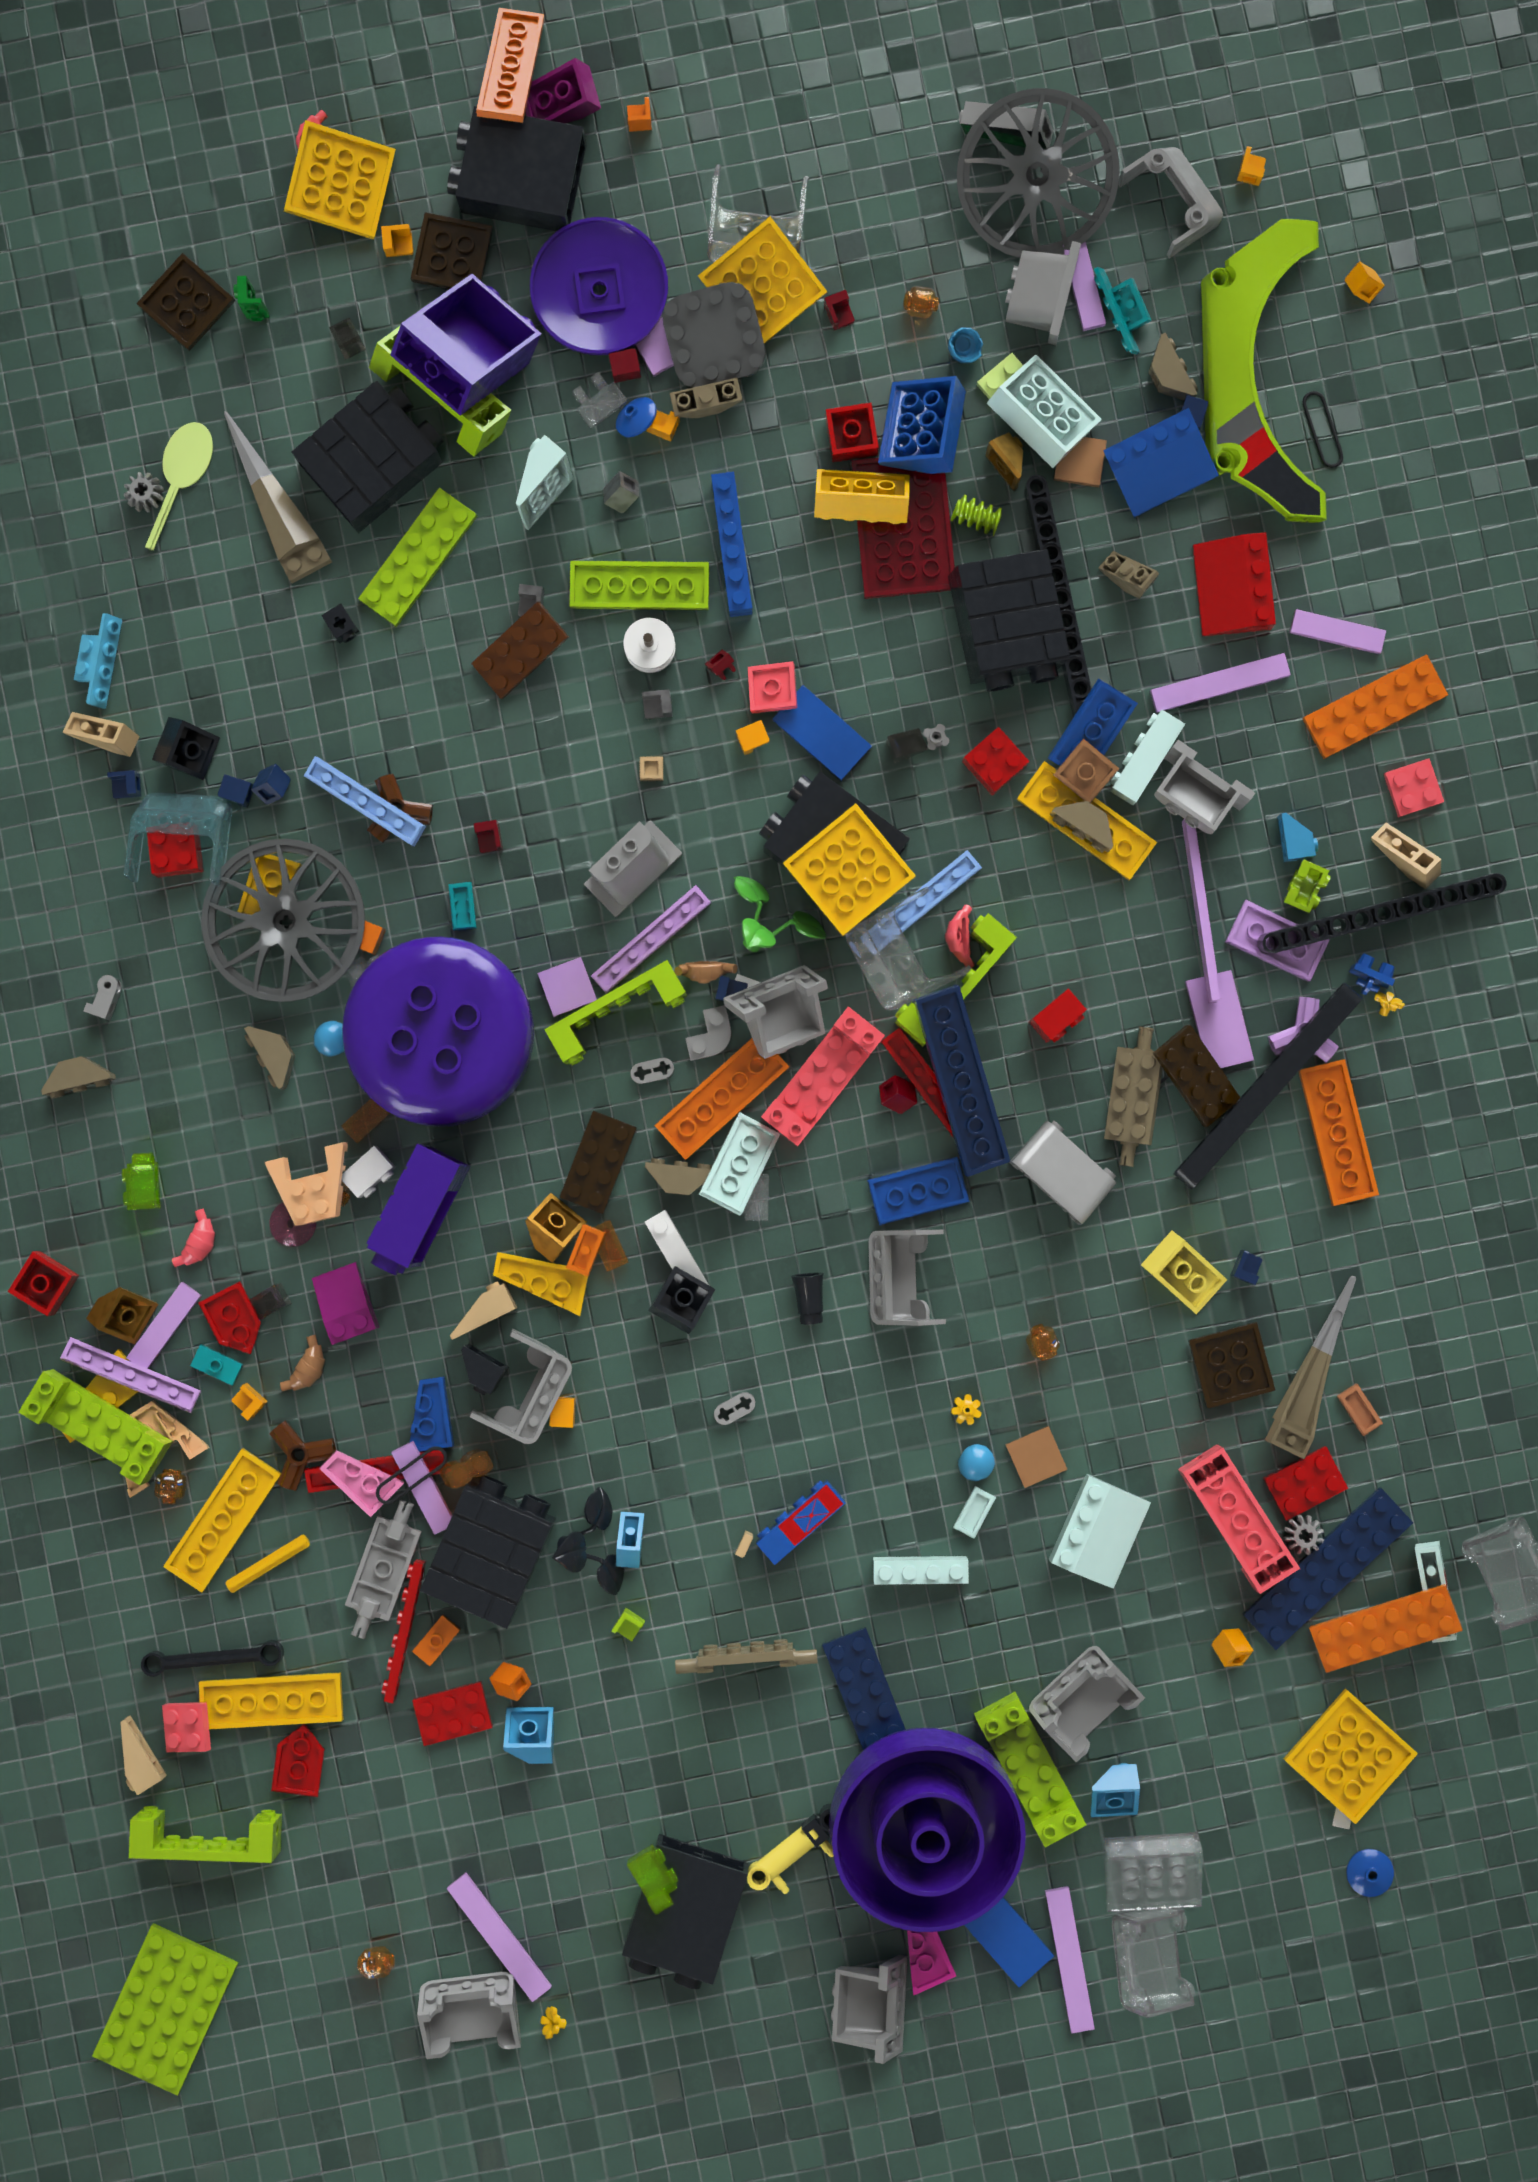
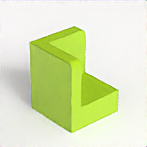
M625 1608L613 1626L612 1632H618L630 1641H633L640 1628L643 1627L645 1620Z

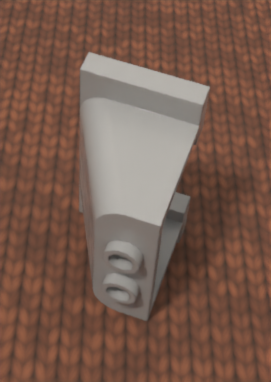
M1072 241L1069 255L1022 250L1019 266H1014L1011 280H1015L1013 289L1008 288L1005 302L1009 303L1006 322L1050 332L1047 344L1057 345L1081 243Z
M1177 740L1164 757L1165 760L1173 764V767L1154 796L1166 806L1167 811L1183 817L1185 823L1190 827L1199 828L1207 834H1213L1233 806L1240 811L1252 799L1255 792L1238 780H1235L1230 785L1195 761L1194 757L1197 752L1180 740Z
M651 820L645 825L639 821L589 869L592 876L584 883V886L617 918L683 853Z
M805 965L723 998L725 1007L747 1023L758 1054L764 1059L775 1054H782L787 1049L797 1045H804L807 1041L826 1034L818 993L828 989L827 981Z
M897 1955L879 1965V1968L840 1966L836 1969L835 1983L832 1988V1995L834 1996V2007L831 2011V2019L833 2021L832 2041L875 2050L874 2062L881 2064L886 2063L903 2052L907 1956Z

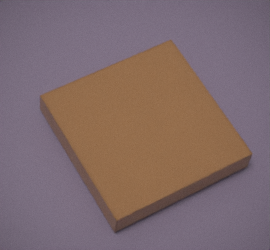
M1084 437L1056 465L1054 481L1099 488L1105 456L1103 450L1106 449L1107 440Z
M1082 739L1053 775L1084 801L1091 803L1119 768L1085 739Z
M1049 1426L1005 1444L1024 1488L1068 1470Z

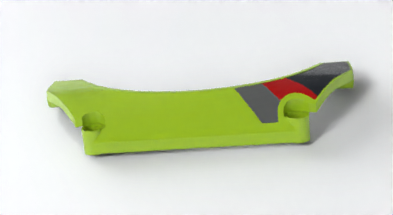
M1281 219L1225 261V268L1214 269L1201 281L1204 400L1208 401L1205 412V444L1219 476L1226 472L1231 473L1232 480L1246 486L1261 496L1281 513L1286 521L1317 523L1327 520L1326 493L1309 480L1291 462L1276 441L1264 417L1254 376L1253 362L1256 331L1262 310L1271 291L1294 263L1319 248L1318 222Z

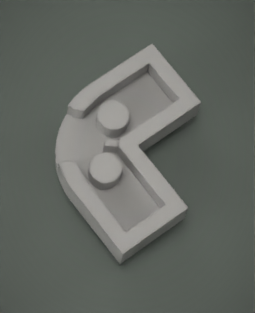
M725 1005L703 1010L708 1033L685 1038L690 1061L718 1055L728 1046L731 1039V1027Z

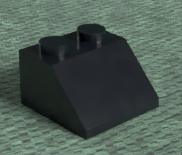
M168 717L152 760L204 780L220 737L184 720Z
M674 1266L648 1311L689 1334L697 1324L715 1289Z
M471 1344L464 1345L461 1351L469 1382L474 1385L473 1389L482 1395L492 1394L497 1389L509 1366Z

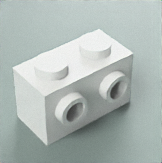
M373 1146L342 1174V1181L357 1198H362L363 1196L368 1198L376 1191L374 1186L380 1181L386 1182L394 1174L392 1170L396 1166L378 1146Z

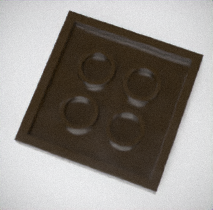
M425 212L410 278L411 281L451 289L463 279L473 274L482 282L493 227L491 225Z
M182 253L136 304L183 347L190 351L235 302V299Z
M1257 1322L1188 1340L1206 1408L1275 1391Z

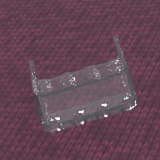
M717 164L713 176L707 251L708 258L712 263L771 216L724 209L720 205L718 198L721 165ZM804 176L798 215L792 218L771 216L799 255L809 176Z
M928 886L866 918L846 934V940L879 1003L886 1010H896L904 1004L912 1002L913 999L924 996L966 975L971 970L970 965L942 979H929L924 974L895 918V911L929 892Z

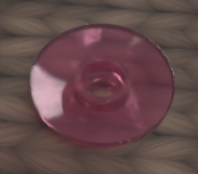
M284 1202L279 1204L272 1212L269 1222L273 1237L282 1245L289 1247L300 1246L308 1242L314 1235L316 1222L290 1228L287 1223L292 1218Z

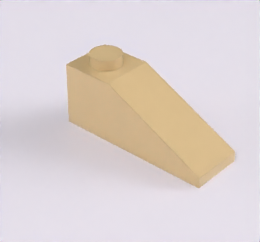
M75 712L71 713L63 730V733L112 753L131 757L140 737L124 723Z
M1385 823L1371 837V841L1409 879L1424 889H1427L1441 875V858L1388 823Z
M497 1281L486 1287L487 1292L481 1294L451 1333L450 1337L452 1340L517 1309L506 1283L500 1285Z
M128 1716L121 1721L124 1769L129 1789L139 1795L160 1782L167 1774L132 1717Z

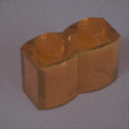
M476 1449L467 1452L460 1460L448 1462L439 1470V1473L447 1487L460 1488L469 1483L473 1477L487 1474L494 1466L487 1451Z

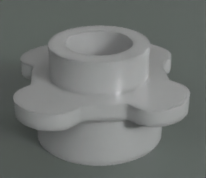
M938 724L935 728H926L924 730L923 736L927 738L928 749L935 750L942 745L947 746L949 744V738L946 737L944 732V725Z

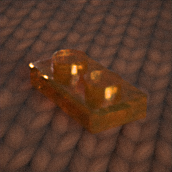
M370 1099L341 1127L356 1143H359L390 1113Z
M611 1220L595 1226L594 1228L606 1232L599 1249V1254L607 1272L629 1263Z

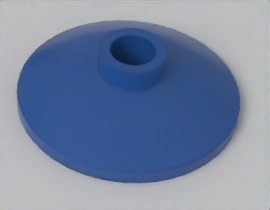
M640 397L630 401L617 416V431L624 437H634L643 433L651 426L656 417V404L647 397Z
M1364 1849L1351 1857L1347 1865L1346 1875L1354 1891L1366 1897H1375L1389 1889L1393 1882L1394 1869L1390 1859L1384 1853L1376 1849ZM1371 1871L1376 1872V1876L1373 1879L1368 1878V1874Z

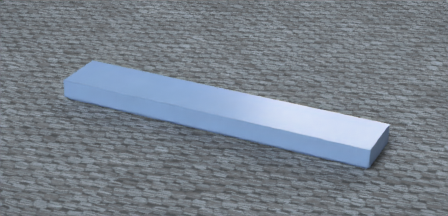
M315 756L304 774V777L411 846L416 845L426 828L425 825L319 757Z
M968 850L965 851L859 938L870 952L876 955L976 874L982 867Z

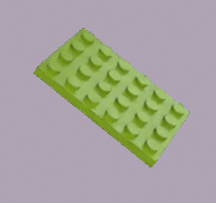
M153 1923L92 2057L178 2096L239 1962Z

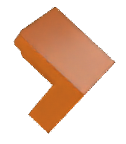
M644 97L645 104L627 106L629 132L652 130L649 97Z
M365 921V930L360 949L376 955L386 930Z
M503 1662L489 1678L498 1695L518 1701L532 1685L524 1668Z

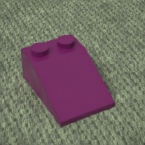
M574 58L532 81L525 111L526 115L554 122L569 123L583 119L600 110L601 105L590 67Z
M356 1262L312 1278L323 1323L331 1345L380 1328Z

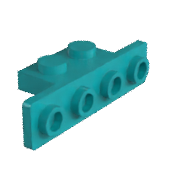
M1096 267L1094 269L1096 274L1094 280L1098 288L1102 289L1105 294L1103 301L1108 310H1112L1114 318H1112L1113 324L1118 331H1121L1123 339H1121L1122 345L1127 352L1129 351L1137 355L1140 353L1132 331L1152 321L1133 278H1129L1112 288L1105 270Z

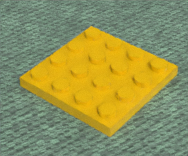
M305 120L283 212L374 240L396 149Z
M771 216L698 275L706 288L721 283L735 282L742 284L750 292L754 301L764 344L828 293Z
M856 803L783 862V865L842 936L847 934L916 877Z
M1345 1688L1283 1759L1353 1823L1357 1824L1418 1753Z

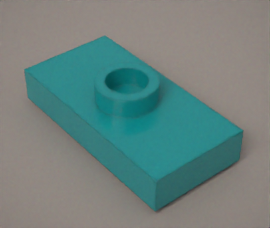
M472 882L448 884L453 931L477 929Z
M201 1344L190 1366L233 1386L244 1364Z

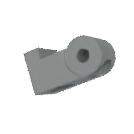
M105 975L97 983L98 992L93 1005L86 1003L84 1012L110 1021L120 996L122 985L117 978Z

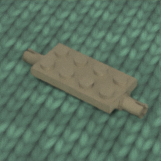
M1139 1027L1137 1047H1134V1049L1117 1047L1104 1139L1120 1141L1122 1150L1119 1165L1134 1167L1136 1146H1139V1144L1152 1145L1163 1068L1153 1055L1154 1051L1151 1049L1154 1029L1149 1027Z
M787 1639L774 1640V1644L765 1645L764 1641L750 1642V1646H741V1643H729L724 1648H717V1645L711 1644L703 1646V1649H699L696 1658L675 1660L676 1674L711 1673L714 1672V1666L743 1663L780 1661V1667L818 1664L817 1649L795 1651L793 1649V1642L788 1643Z

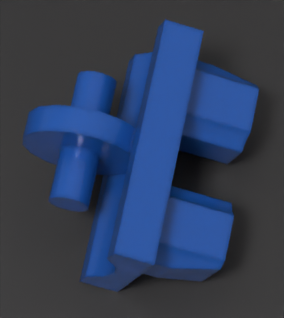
M1362 954L1357 962L1350 967L1349 973L1358 976L1356 984L1362 986L1361 994L1367 995L1370 990L1378 993L1379 986L1386 989L1389 986H1393L1395 979L1392 976L1395 967L1383 962L1377 972L1370 969L1375 958Z

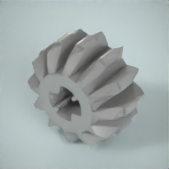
M138 472L137 479L129 476V480L132 483L124 484V487L128 490L124 493V497L129 499L128 505L130 507L135 506L138 512H141L143 508L146 512H150L151 505L158 508L159 506L156 501L163 500V496L160 493L164 491V488L159 485L160 480L157 477L152 478L151 473L148 472L145 476Z
M1297 1515V1523L1289 1519L1288 1522L1292 1527H1284V1531L1290 1534L1283 1537L1284 1541H1291L1287 1547L1290 1550L1296 1548L1295 1551L1299 1555L1303 1549L1305 1554L1310 1555V1547L1318 1551L1319 1548L1315 1543H1323L1324 1539L1318 1537V1535L1324 1533L1322 1528H1317L1320 1522L1318 1520L1312 1521V1517L1309 1515L1304 1520L1301 1515ZM1302 1530L1308 1532V1536L1305 1535V1540L1299 1537V1534H1302Z

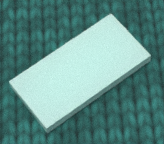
M739 1112L699 1195L740 1216L780 1133Z

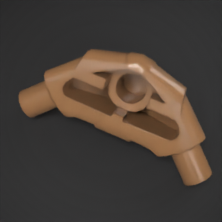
M698 961L681 964L674 969V972L677 976L683 975L691 981L705 984L727 973H736L738 967L736 964L726 962Z
M316 1335L306 1337L309 1348L305 1350L303 1357L300 1358L293 1374L290 1376V1380L280 1382L282 1391L290 1389L296 1391L310 1387L321 1377L325 1359L322 1347L317 1343Z

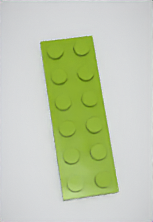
M439 487L358 598L359 601L397 627L478 517L477 514Z
M570 561V609L709 610V562Z

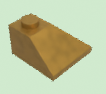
M1008 432L989 442L985 456L1011 489L1015 491L1018 488L1022 475L1023 445L1016 436L1012 437Z
M552 1193L525 1220L534 1248L552 1263L578 1234L582 1225L587 1222Z
M119 1287L98 1298L86 1319L98 1330L135 1345L158 1303Z

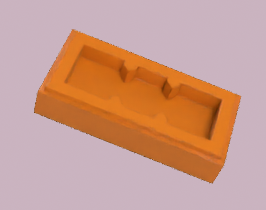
M443 1614L412 1652L427 1665L431 1666L461 1628Z

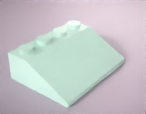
M1034 355L1005 381L987 402L1052 468L1101 421V418L1037 355Z
M546 435L541 439L537 438L530 446L531 451L527 458L516 501L524 527L527 530L534 525L573 480L566 452Z
M1086 1474L1049 1557V1561L1072 1573L1114 1589L1151 1502Z

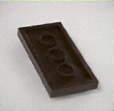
M1186 1024L1153 1052V1055L1203 1127L1210 1126L1240 1099L1239 1094L1191 1025Z
M593 1111L560 1198L604 1214L637 1127Z

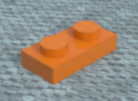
M583 1224L566 1268L588 1277L606 1232Z

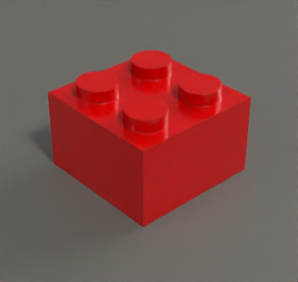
M872 402L826 409L825 420L832 462L878 455L879 446Z
M1000 727L996 728L962 760V763L992 796L1020 773L1030 762Z
M191 822L146 828L152 875L166 877L204 872L198 825Z
M1068 988L1032 1018L1029 1023L1046 1043L1051 1040L1055 1043L1067 1033L1065 1028L1068 1025L1072 1028L1085 1018L1083 1013L1087 1009Z
M32 1251L7 1292L44 1315L53 1316L60 1308L79 1275L43 1252Z

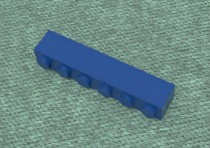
M734 471L711 474L730 617L752 615V602Z

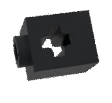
M341 603L321 615L339 643H347L356 637L355 634L359 632ZM342 621L344 623V629L339 627V622Z

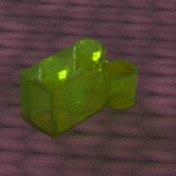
M153 1152L133 1153L132 1163H127V1168L122 1169V1180L126 1182V1192L123 1193L124 1205L127 1206V1210L161 1208L159 1169Z
M653 1844L630 1857L627 1861V1866L645 1894L652 1911L657 1915L673 1905L669 1893L677 1889L678 1878L672 1869L668 1870L664 1864L666 1859L659 1848L655 1849Z

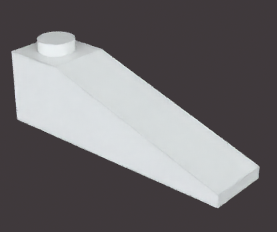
M664 1210L645 1221L672 1270L676 1266L709 1285L667 1211Z

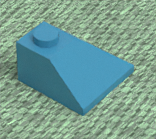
M507 1707L503 1750L529 1764L553 1763L554 1708Z
M1121 1763L1119 1765H1112L1092 1786L1091 1817L1138 1815L1140 1784L1136 1764Z

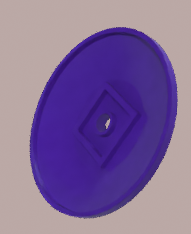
M591 217L577 220L562 227L543 244L532 266L530 296L539 322L557 342L583 354L609 355L610 353L624 351L635 346L655 328L667 302L668 276L659 250L642 231L618 219ZM597 285H603L606 287V292L602 295H597L593 292V289Z

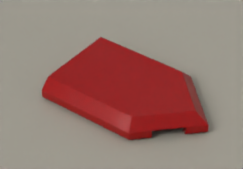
M241 1281L198 1302L219 1345L247 1354L252 1353L261 1321Z
M306 1724L301 1725L278 1743L271 1791L318 1797L325 1749Z

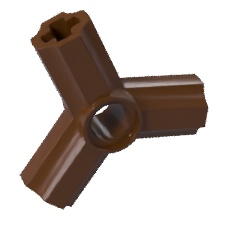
M393 773L381 776L375 780L381 798L392 805H402L403 812L422 824L430 825L433 815L432 804L405 801ZM373 822L367 829L369 833L382 843L391 834L390 831L376 822Z
M286 1420L269 1433L287 1455L277 1484L289 1490L297 1491L307 1463L328 1460L336 1451L333 1438L304 1443ZM296 1448H301L304 1451L305 1457L303 1460L295 1457L294 1452Z

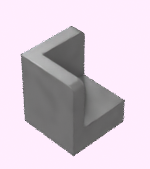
M619 471L603 489L604 504L620 513H624L639 497L638 481Z
M519 584L518 594L520 601L518 615L521 617L536 602H541L543 605L544 590L541 586Z
M669 689L642 692L646 719L673 717Z

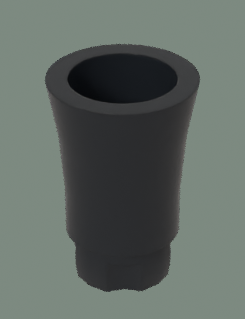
M802 1273L791 1276L801 1324L811 1325L823 1322L824 1273Z

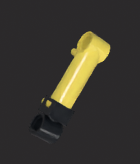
M831 1804L822 1807L819 1819L815 1814L810 1816L802 1823L798 1830L759 1861H755L749 1866L747 1882L752 1889L763 1890L773 1881L783 1894H787L789 1888L779 1874L814 1846L817 1848L820 1845L829 1857H833L832 1845L827 1840L830 1832L829 1822L824 1819L830 1813ZM756 1871H762L765 1877L762 1880H756L752 1875Z

